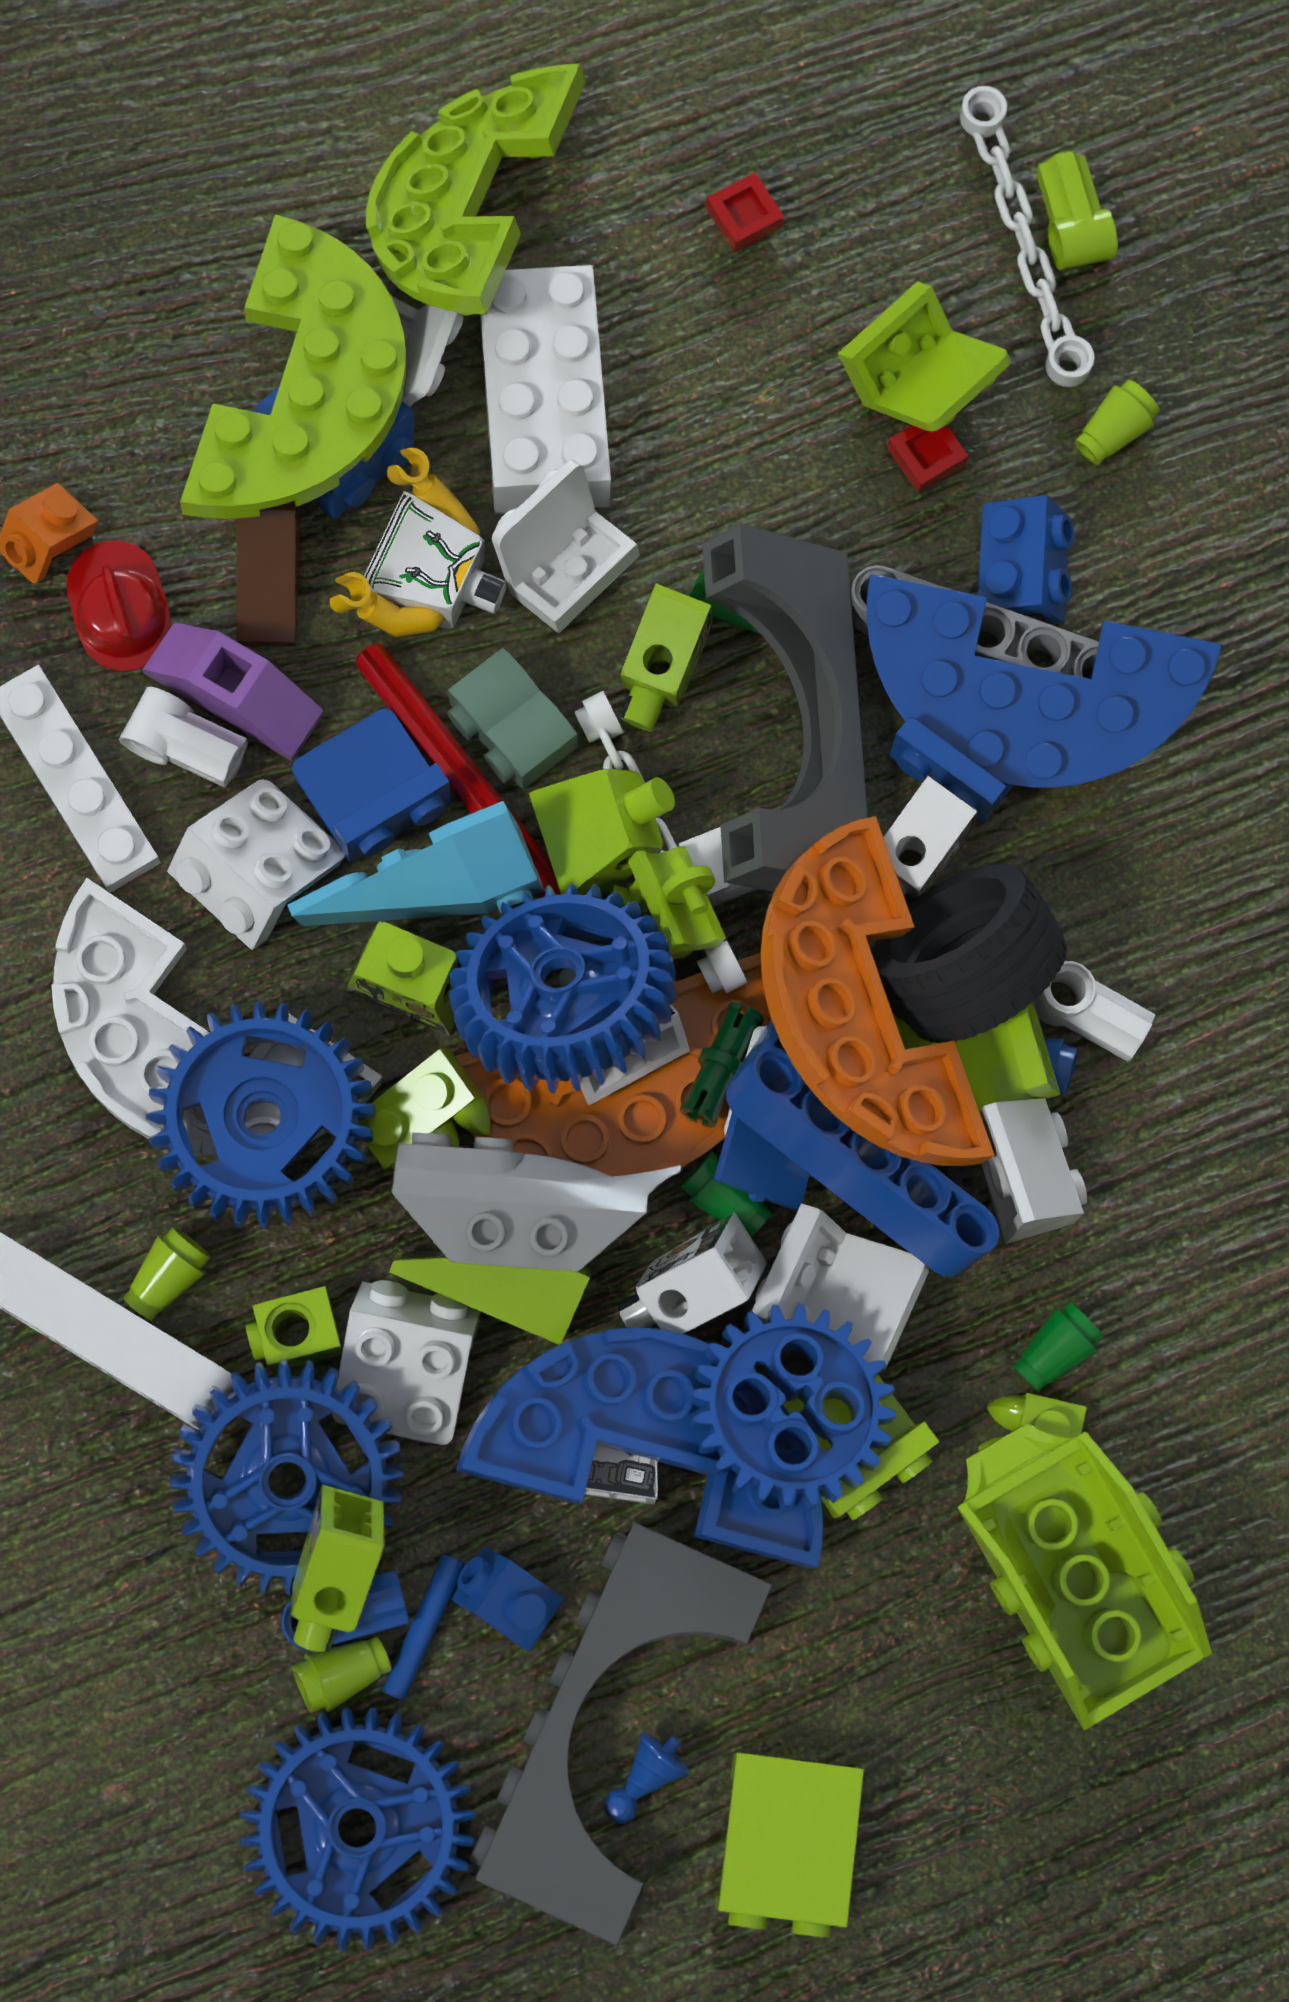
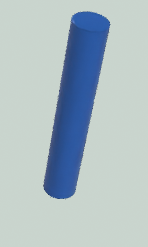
M442 1554L382 1692L405 1702L465 1563Z

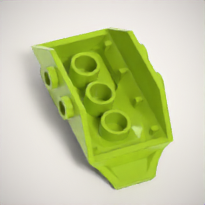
M1027 1423L966 1459L968 1472L967 1493L965 1501L957 1508L997 1577L990 1582L991 1588L1000 1605L1009 1616L1016 1612L1029 1633V1635L1022 1638L1028 1655L1041 1672L1047 1669L1050 1670L1084 1731L1212 1654L1197 1599L1189 1587V1584L1194 1582V1576L1189 1565L1177 1549H1167L1157 1531V1528L1162 1526L1161 1517L1149 1497L1143 1492L1138 1495L1135 1493L1133 1487L1087 1432L1072 1438L1062 1437L1041 1431Z

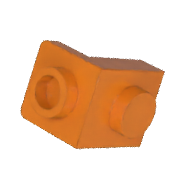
M56 483L9 508L0 532V553L9 564L17 568L33 584H36L45 578L52 558L93 536L98 520L59 483Z

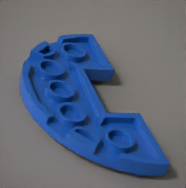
M870 574L867 593L869 643L875 667L895 709L905 722L912 716L1000 782L1009 785L1042 788L1078 785L1104 778L1143 759L1162 745L1193 711L1209 683L1222 645L1103 621L1091 679L975 656L987 597Z
M650 1328L610 1329L567 1341L539 1355L508 1379L486 1404L470 1431L456 1471L577 1504L583 1502L596 1444L708 1475L694 1537L809 1569L819 1567L823 1539V1512L820 1490L818 1503L813 1510L808 1511L803 1504L800 1494L794 1496L788 1510L781 1511L778 1493L770 1492L759 1506L755 1504V1485L748 1483L741 1491L735 1494L732 1492V1486L737 1473L732 1469L717 1476L712 1473L721 1458L718 1451L700 1454L698 1448L710 1435L709 1430L691 1429L690 1423L695 1416L705 1412L706 1408L690 1403L689 1397L693 1390L708 1388V1386L694 1377L698 1366H716L705 1354L710 1344L685 1334ZM743 1389L733 1393V1402L736 1408L743 1414L752 1416L763 1412V1402L755 1392ZM782 1404V1406L780 1407L782 1412L789 1416L790 1414L788 1410L786 1409L784 1404ZM788 1437L775 1440V1452L783 1462L791 1465L804 1462V1450L796 1440Z

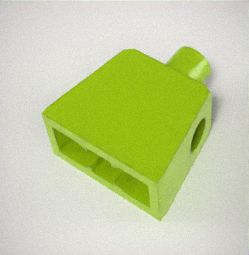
M617 769L598 770L529 793L561 895L566 894L570 883L576 885L579 895H586L591 887L596 884L600 888L602 897L609 893L612 884L619 885L633 874L628 860L635 851L645 850L648 853H660L662 851L664 843L656 818L673 810L675 806L673 792L663 779L656 777L644 783L638 772Z

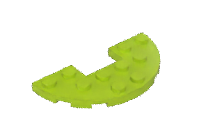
M580 63L537 68L511 75V86L481 96L478 89H474L439 109L437 112L440 120L421 135L411 131L392 151L377 174L369 193L366 207V226L381 268L400 290L418 301L443 310L458 312L461 315H487L521 232L515 216L476 215L502 157L539 158L555 155L586 83Z
M279 215L274 216L244 307L247 322L297 332L270 415L212 404L181 497L182 515L212 519L252 518L260 516V509L276 507L294 501L296 507L305 504L339 486V478L355 467L361 460L367 462L383 443L394 424L401 406L406 381L405 339L397 308L382 280L358 254L338 239L313 226Z

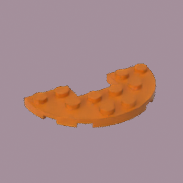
M876 816L853 821L825 835L798 857L785 872L774 891L767 909L761 942V973L765 998L772 1022L790 1061L806 1085L839 1120L857 1134L885 1150L922 1163L940 1166L982 1164L995 1155L955 1041L905 1049L868 942L902 937L914 928V924Z
M761 953L737 960L748 983L727 994L724 988L712 993L703 973L675 981L676 1001L671 1005L679 1013L690 1051L591 1105L585 1100L581 1088L579 1092L575 1090L570 1080L560 1081L554 1094L549 1091L546 1080L542 1079L538 1081L533 1090L528 1091L523 1084L521 1075L512 1083L506 1084L501 1077L499 1069L488 1073L482 1065L481 1059L473 1058L470 1052L455 1056L483 1095L490 1113L491 1125L489 1135L482 1136L469 1133L474 1138L510 1139L514 1142L513 1152L548 1156L570 1161L611 1177L656 1171L681 1165L682 1171L700 1161L710 1151H714L724 1143V1127L730 1110L727 1098L718 1115L716 1126L712 1128L702 1126L704 1117L699 1116L698 1122L695 1123L683 1116L679 1110L682 1103L685 1102L701 1068L698 1058L703 1048L711 1047L727 1013L726 1010L729 1003H741L743 1008L740 1013L745 1014L748 1006L758 1011L765 1018L762 1026H767L771 1021L762 980Z

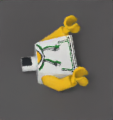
M418 448L400 450L402 456L407 458L411 464V473L407 475L400 466L392 465L388 466L387 476L396 485L411 484L413 486L412 494L403 492L365 575L350 572L335 579L338 584L348 588L351 600L344 595H336L330 598L331 608L337 613H346L357 609V614L361 619L394 637L434 632L438 627L445 629L453 628L465 603L495 614L504 598L507 581L480 571L485 560L484 540L480 537L479 527L458 498L434 474H428L430 463L423 451Z

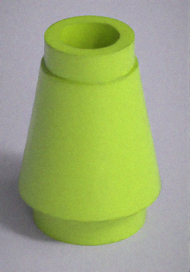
M1127 380L1121 387L1113 386L1081 432L1082 434L1074 441L1075 445L1089 461L1099 465L1105 458H1109L1154 427L1153 419L1160 413V409L1145 389L1136 382Z
M172 1227L165 1237L157 1236L133 1280L130 1290L123 1297L124 1301L140 1315L152 1321L159 1312H162L206 1274L203 1267L209 1261L211 1255L184 1232L176 1227Z
M377 1636L369 1640L331 1647L327 1652L313 1651L305 1653V1661L292 1666L298 1689L311 1713L323 1708L328 1713L378 1680L380 1676L391 1672L387 1653Z

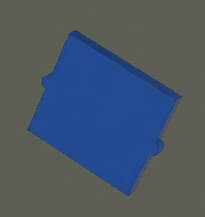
M732 1112L714 1181L749 1193V1199L753 1202L767 1200L792 1210H798L803 1202L810 1174L742 1122Z

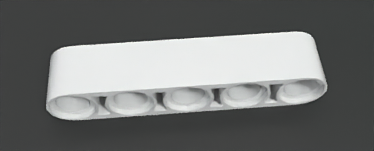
M0 1232V1309L196 1429H199L202 1424L193 1416V1406L199 1404L211 1411L216 1407L210 1396V1388L216 1385L227 1395L234 1391L231 1373Z

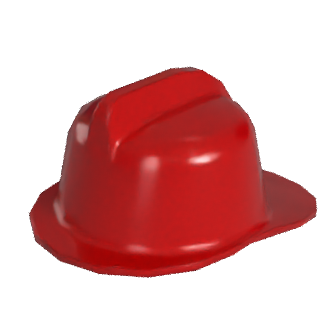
M120 540L99 542L85 549L74 560L66 578L67 597L78 636L87 654L102 667L118 672L137 671L144 668L171 628L170 612L158 570L151 557L137 545Z

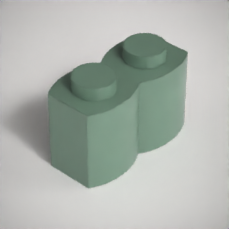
M501 648L447 690L452 706L447 711V715L451 722L467 740L475 735L489 749L484 754V758L492 771L504 783L513 779L524 790L578 748L576 731L557 707L538 689L521 665L504 648Z

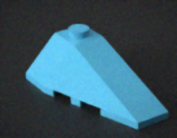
M502 801L430 832L429 835L433 844L423 850L412 849L407 851L396 849L381 857L382 862L377 865V873L369 877L364 872L347 874L288 904L291 916L302 926L487 914L499 910L502 915L500 908L502 902L514 909L523 904V892H526L534 900L533 895L545 890L520 827L505 802Z

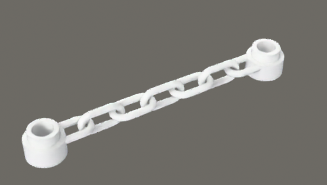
M978 86L971 89L965 95L960 111V122L962 127L970 135L974 136L982 159L993 167L998 182L994 192L995 200L1004 224L1016 233L1021 248L1017 260L1023 281L1028 292L1038 297L1045 317L1041 322V333L1048 350L1045 363L1046 372L1056 384L1064 387H1074L1083 383L1089 376L1094 363V352L1091 345L1085 339L1075 336L1069 319L1058 312L1052 294L1056 286L1055 276L1045 251L1035 246L1029 228L1033 215L1025 190L1021 184L1012 180L1006 162L1010 149L1002 127L1007 112V102L1002 93L997 89L989 86ZM984 113L991 120L980 121L975 119L973 115ZM996 134L1000 147L994 146L991 149V154H989L983 138ZM1015 190L1023 213L1017 212L1012 220L1004 197L1011 199ZM1038 257L1046 280L1043 278L1039 279L1035 287L1027 264L1034 265ZM1061 323L1066 336L1060 337L1054 342L1050 330L1057 332ZM1063 360L1071 361L1076 365L1077 370L1072 372L1065 371L1060 367L1059 362Z
M604 691L583 700L584 707L574 712L589 743L599 738L601 739L608 753L603 769H612L613 764L615 769L622 770L623 763L621 760H623L627 764L629 771H636L642 777L633 757L625 751H616L611 741L612 738L624 732ZM656 818L659 831L668 850L677 847L667 825L660 818ZM727 940L723 941L717 948L704 949L707 956L698 960L697 963L712 993L724 988L727 994L748 983Z

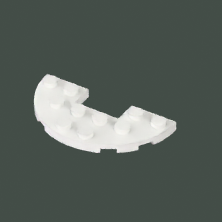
M86 878L69 906L56 941L55 948L57 954L54 965V982L51 986L53 1009L58 1031L76 1071L95 1098L130 1129L150 1139L151 1136L164 1131V1128L149 1125L146 1120L147 1112L163 1110L164 1107L153 1102L148 1095L150 1088L167 1089L168 1084L156 1072L157 1066L163 1065L176 1069L178 1063L172 1056L169 1048L171 1044L182 1047L186 1051L193 1047L186 1031L188 1027H193L203 1037L210 1032L154 995L187 950L185 943ZM289 1014L290 1022L296 1023L297 1018ZM259 1043L249 1057L303 1067L306 1053L283 1044ZM348 1053L343 1062L355 1059V1057ZM365 1064L364 1071L352 1080L353 1082L361 1080L371 1081L373 1092L364 1098L358 1099V1103H366L384 1082L383 1076ZM260 1102L248 1110L245 1124L253 1133L268 1134L279 1125L281 1114L275 1105L268 1102ZM201 1105L185 1110L183 1123L194 1155L219 1159ZM322 1128L313 1140L328 1133V1131Z

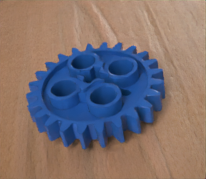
M778 1304L772 1305L768 1312L767 1324H763L759 1317L751 1311L747 1313L744 1319L746 1334H743L738 1328L729 1324L722 1333L728 1348L712 1342L709 1345L705 1354L716 1367L699 1365L694 1377L708 1386V1388L693 1390L689 1397V1402L706 1408V1411L695 1416L690 1425L691 1429L709 1430L710 1435L701 1443L698 1450L700 1454L718 1451L721 1455L712 1471L715 1476L723 1474L730 1469L737 1473L732 1486V1492L735 1494L741 1491L748 1483L755 1485L756 1505L760 1506L770 1492L778 1493L781 1511H787L792 1504L794 1496L800 1494L803 1504L809 1511L813 1510L818 1503L819 1490H822L832 1503L838 1502L842 1497L840 1480L856 1490L864 1482L857 1465L874 1471L880 1464L881 1460L869 1447L886 1448L891 1442L892 1437L877 1427V1425L891 1423L896 1417V1411L879 1405L880 1401L890 1397L894 1392V1385L876 1383L874 1379L885 1368L886 1363L884 1360L869 1363L865 1361L863 1356L872 1344L870 1339L860 1341L855 1345H852L847 1340L853 1325L851 1322H846L836 1332L829 1329L830 1314L826 1309L819 1315L815 1323L807 1321L804 1304H798L791 1320L784 1319ZM785 1351L801 1353L809 1362L810 1373L805 1376L790 1374L781 1364L780 1354ZM762 1364L768 1370L770 1380L758 1374L754 1369V1365ZM743 1389L755 1392L763 1402V1412L752 1416L743 1414L736 1408L733 1402V1393ZM796 1398L801 1400L804 1407L800 1413L796 1411L787 1416L782 1412L780 1407L785 1400L787 1402H792ZM835 1398L844 1402L851 1412V1422L842 1425L832 1423L823 1413L822 1401ZM814 1433L830 1443L831 1449L829 1451L823 1450L818 1445L817 1437ZM785 1437L796 1440L804 1450V1462L794 1465L783 1462L775 1452V1440Z

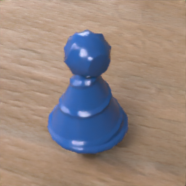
M642 1732L640 1734L641 1740L637 1753L634 1756L630 1775L626 1779L625 1790L618 1788L608 1793L604 1801L603 1808L609 1819L619 1824L633 1819L637 1812L638 1804L636 1801L638 1798L648 1793L656 1792L658 1788L689 1775L687 1766L674 1753L682 1744L676 1737L671 1736L666 1744H664L650 1733Z

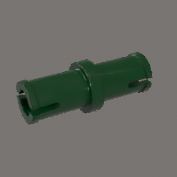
M729 1003L726 1010L727 1013L711 1047L703 1048L698 1058L701 1068L685 1102L682 1103L679 1110L683 1116L695 1123L698 1122L699 1116L704 1117L702 1126L712 1128L716 1126L718 1115L727 1098L726 1090L728 1084L745 1060L753 1031L757 1027L762 1026L765 1020L762 1014L749 1006L745 1014L740 1013L743 1008L741 1003Z

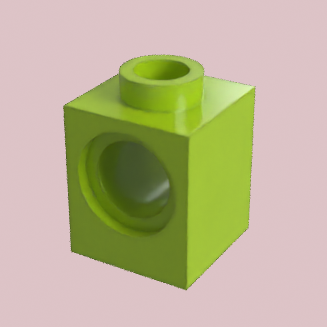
M325 1286L252 1305L256 1322L246 1324L252 1355L255 1361L266 1358L267 1366L272 1373L278 1372L281 1359H287L289 1367L294 1368L304 1365L306 1361L316 1362L342 1355L343 1349L329 1294ZM300 1317L309 1323L307 1338L301 1344L293 1347L284 1346L277 1342L276 1330L279 1324L286 1318Z

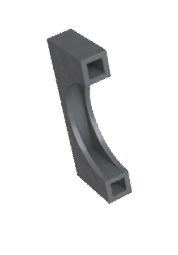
M740 523L702 544L706 599L717 602L742 616L766 639L781 660L793 685L800 708L803 726V756L796 784L789 797L779 809L757 808L720 825L724 883L774 892L785 872L796 859L822 837L843 825L868 818L848 555L843 551Z
M633 1522L628 1536L618 1531L615 1532L601 1566L612 1570L602 1594L590 1589L575 1623L586 1628L578 1649L574 1652L564 1647L549 1683L560 1687L550 1711L538 1706L523 1739V1742L534 1747L524 1770L511 1766L496 1800L507 1806L504 1816L497 1830L485 1825L469 1861L480 1866L475 1880L615 1945L619 1942L643 1883L625 1874L600 1852L582 1826L575 1810L568 1780L567 1758L571 1731L578 1710L594 1683L609 1667L631 1651L648 1643L665 1638L696 1635L727 1640L740 1646L746 1645L772 1587V1584Z

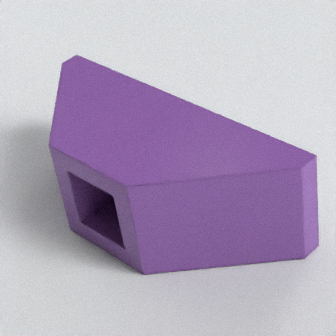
M174 622L142 669L145 675L292 762L324 715V710L270 661L219 631Z

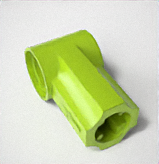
M1074 151L1055 154L1048 161L1039 164L1036 176L1050 220L1048 240L1051 256L1056 268L1061 271L1115 259L1117 257L1118 241L1114 220L1108 209H1101L1085 155H1078Z

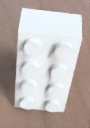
M593 265L506 270L487 315L480 314L495 514H504L511 509L518 508L537 490L541 480L550 471L560 469L571 459H574L584 467L594 507H609L611 475Z

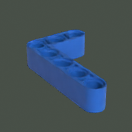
M771 1019L728 1084L726 1097L731 1111L742 1122L934 1272L947 1277L960 1275L997 1245L1000 1236L999 1226L993 1214L931 1164L911 1160L885 1150L857 1134L839 1120L806 1085L790 1061Z

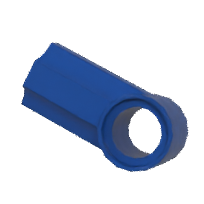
M396 1570L373 1577L354 1632H344L336 1629L332 1645L410 1624ZM291 1599L285 1606L281 1617L282 1630L286 1639L297 1649L313 1652L299 1646L293 1640L295 1631L293 1629L294 1616L291 1615Z

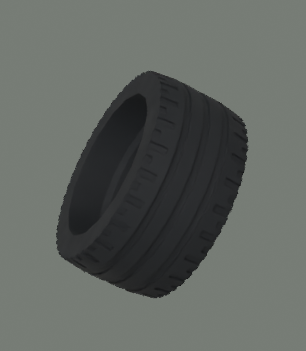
M1004 863L982 865L962 871L924 891L920 896L907 904L914 928L902 937L877 940L872 948V956L887 997L902 1019L917 1036L932 1043L965 1040L980 1033H985L989 1029L995 1028L1017 1015L1018 1012L1024 1010L1030 1003H1033L1050 986L1057 973L1060 972L1067 952V944L1061 928L1035 885L1018 867Z

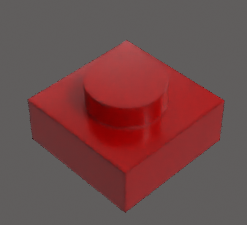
M756 172L708 196L706 199L708 213L734 253L783 227L784 215Z
M912 425L891 437L887 445L888 451L918 493L966 466L969 457L947 425L933 432Z

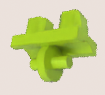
M685 846L675 847L660 853H648L645 850L635 851L628 860L636 879L629 888L633 901H637L645 913L650 912L651 916H653L658 926V932H662L667 939L670 957L672 959L684 958L694 950L719 947L726 937L706 894L716 883L711 868L704 865L694 866Z

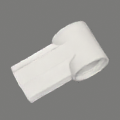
M147 687L119 738L121 744L148 761L160 765H166L169 761L225 788L234 779L243 762L248 746L247 738L193 714L192 708L178 697L159 688Z
M1064 961L1060 972L1057 973L1056 978L1051 983L1062 982L1072 988L1076 999L1075 1005L1065 1006L1057 1002L1051 993L1050 984L1034 1001L1038 1018L1052 1026H1065L1129 1062L1148 1034L1155 1014L1095 981L1091 972L1082 964L1074 961Z

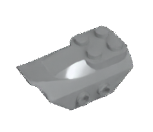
M412 1132L411 1144H399L392 1194L451 1262L579 1271L647 1213L649 1194L661 1183L679 1174L681 1165L656 1171L611 1177L570 1161L548 1156L513 1152L514 1142L510 1139L475 1137L474 1149L452 1147L450 1135Z

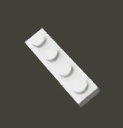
M39 664L1 685L0 717L107 891L111 893L161 864L154 849Z

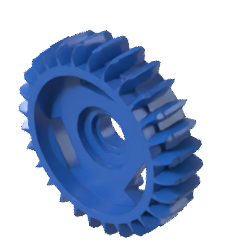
M570 883L566 894L555 895L552 887L547 885L545 897L532 900L526 892H523V904L514 909L502 902L500 908L503 916L495 920L482 916L481 922L484 934L467 933L466 940L469 950H459L456 952L458 968L449 973L452 990L449 992V1000L455 1016L454 1021L459 1035L465 1041L472 1057L480 1058L482 1065L488 1073L499 1069L501 1077L506 1084L512 1083L521 1075L525 1088L531 1091L538 1081L542 1079L546 1080L549 1091L553 1094L556 1092L559 1082L564 1080H570L574 1089L579 1092L581 1078L594 1075L597 1081L603 1085L605 1081L604 1070L612 1066L622 1073H626L627 1066L624 1058L629 1054L645 1059L646 1049L643 1040L659 1042L661 1040L659 1024L671 1022L672 1012L670 1004L676 1001V988L674 984L676 981V971L673 959L668 952L667 939L662 932H658V926L653 916H643L642 909L637 901L624 905L623 898L618 891L613 892L603 900L600 888L596 884L591 887L586 895H579L577 887L573 883ZM576 938L597 940L609 945L599 946L577 940ZM568 968L577 973L574 980L564 987L552 988L544 984L547 975L556 969ZM507 977L511 1012L508 1013L507 1019L497 1021L492 1016L490 999L498 980Z
M256 1001L253 1009V1019L244 1020L237 1005L233 1004L230 1006L231 1023L222 1026L219 1019L213 1013H209L207 1019L211 1033L203 1037L200 1032L190 1026L186 1030L193 1045L189 1051L175 1044L170 1045L169 1050L178 1063L176 1069L163 1065L157 1066L156 1072L168 1084L167 1089H149L148 1095L151 1100L164 1106L163 1110L147 1112L146 1120L149 1125L164 1128V1131L150 1137V1145L155 1150L170 1149V1152L157 1160L159 1168L164 1173L179 1168L180 1171L171 1180L172 1188L179 1193L193 1185L195 1188L192 1190L188 1202L194 1209H198L208 1198L213 1200L210 1215L216 1221L222 1218L228 1207L233 1209L234 1223L236 1227L240 1228L244 1227L249 1212L256 1213L261 1228L265 1230L269 1228L271 1212L279 1211L287 1226L293 1225L294 1213L292 1208L301 1205L310 1217H315L316 1209L313 1198L320 1194L324 1199L334 1204L337 1198L331 1183L335 1179L348 1186H352L354 1183L352 1174L345 1167L347 1162L359 1165L366 1163L367 1158L364 1152L355 1147L356 1141L372 1142L374 1139L373 1130L359 1124L361 1120L372 1119L376 1116V1109L373 1104L358 1103V1099L372 1094L371 1081L361 1080L353 1082L352 1080L365 1069L362 1059L355 1058L343 1062V1059L351 1051L348 1039L343 1038L330 1046L328 1043L333 1035L332 1025L329 1022H325L315 1033L310 1031L312 1016L308 1010L302 1012L296 1023H291L287 1004L280 1003L275 1013V1018L270 1019L266 1016L262 1002ZM253 1043H278L294 1047L306 1053L303 1067L245 1057V1046ZM260 1102H268L275 1105L281 1114L279 1125L268 1134L253 1133L245 1124L248 1110ZM200 1105L219 1160L203 1166H199L196 1162L183 1123L184 1111ZM324 1128L335 1137L333 1145L304 1177L292 1182L283 1172Z
M287 1359L280 1360L278 1377L268 1378L267 1371L262 1363L255 1364V1382L248 1385L238 1372L232 1373L233 1393L227 1395L216 1385L210 1388V1396L216 1406L212 1411L199 1404L193 1406V1416L202 1424L200 1428L181 1426L179 1436L185 1442L192 1445L191 1450L174 1449L172 1451L171 1461L180 1466L187 1467V1472L172 1474L169 1479V1486L171 1488L187 1490L188 1493L175 1499L172 1504L175 1513L192 1511L193 1516L181 1526L183 1536L187 1537L201 1531L204 1536L195 1547L197 1556L202 1557L216 1549L219 1552L214 1562V1571L217 1574H221L231 1563L237 1565L236 1584L243 1586L250 1577L251 1572L259 1574L260 1589L264 1594L268 1592L273 1577H282L286 1594L292 1595L293 1582L303 1550L269 1552L257 1549L256 1534L308 1532L322 1485L377 1499L386 1504H399L402 1498L399 1490L386 1486L387 1481H394L404 1477V1471L400 1465L386 1464L385 1459L400 1453L398 1441L380 1442L379 1439L392 1428L389 1418L385 1417L371 1423L369 1418L378 1408L377 1400L374 1397H370L357 1405L354 1401L360 1390L359 1383L352 1380L342 1391L336 1389L338 1372L334 1368H330L323 1377L322 1382L314 1380L315 1375L312 1361L305 1362L300 1377L291 1376ZM332 1412H336L344 1419L368 1458V1462L351 1472L319 1423V1420ZM238 1415L251 1422L252 1425L224 1476L221 1477L205 1469L204 1466L225 1426ZM284 1462L299 1465L306 1475L304 1487L293 1496L276 1494L268 1483L272 1469ZM384 1509V1527L391 1528L394 1524V1519Z
M344 1708L341 1727L334 1728L327 1715L322 1713L318 1715L320 1733L312 1736L302 1725L295 1726L296 1737L300 1745L294 1750L291 1746L277 1741L274 1747L283 1759L278 1767L274 1764L260 1761L258 1768L269 1778L266 1787L248 1785L246 1789L247 1793L261 1800L259 1809L240 1812L241 1819L250 1823H257L256 1833L240 1838L239 1843L242 1846L258 1847L259 1856L244 1865L245 1871H260L263 1869L267 1878L255 1889L256 1895L259 1896L275 1890L280 1897L274 1903L270 1914L275 1917L289 1908L296 1912L290 1927L291 1932L297 1933L310 1921L316 1924L313 1936L314 1944L320 1945L328 1935L329 1930L338 1931L337 1941L339 1950L345 1951L347 1949L352 1933H361L364 1948L372 1950L376 1930L383 1929L392 1945L399 1942L397 1923L405 1920L406 1924L414 1932L418 1933L422 1930V1924L417 1911L424 1907L430 1913L439 1916L443 1911L438 1900L434 1897L436 1892L441 1890L452 1895L458 1893V1887L447 1875L450 1869L455 1871L469 1870L470 1864L461 1857L456 1856L457 1846L474 1845L476 1838L466 1833H460L459 1823L475 1818L476 1811L458 1809L456 1800L471 1791L470 1785L451 1787L448 1778L455 1774L460 1768V1764L458 1761H454L440 1767L436 1759L440 1756L445 1746L441 1740L430 1745L426 1750L419 1745L424 1735V1726L419 1724L406 1737L400 1734L402 1728L401 1714L395 1713L389 1721L387 1728L378 1727L379 1717L376 1708L369 1709L364 1725H356V1719L351 1708ZM355 1742L415 1762L408 1784L348 1763ZM297 1806L308 1872L288 1876L277 1813L280 1809ZM355 1808L368 1811L376 1822V1833L373 1840L361 1848L347 1845L339 1834L341 1818L346 1812ZM419 1850L433 1868L383 1911L370 1893Z

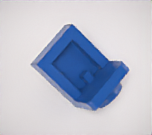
M484 1547L477 1557L471 1559L463 1567L458 1577L457 1587L451 1595V1600L473 1613L528 1652L564 1600V1598L514 1562L487 1547Z

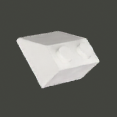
M1045 1098L995 1102L985 1105L980 1111V1115L995 1156L979 1165L1005 1243L1008 1244L1074 1224L1084 1214L1081 1205L1087 1204V1193L1079 1171L1077 1169L1069 1170L1062 1149L1068 1146V1138L1059 1113L1054 1112L1050 1114Z

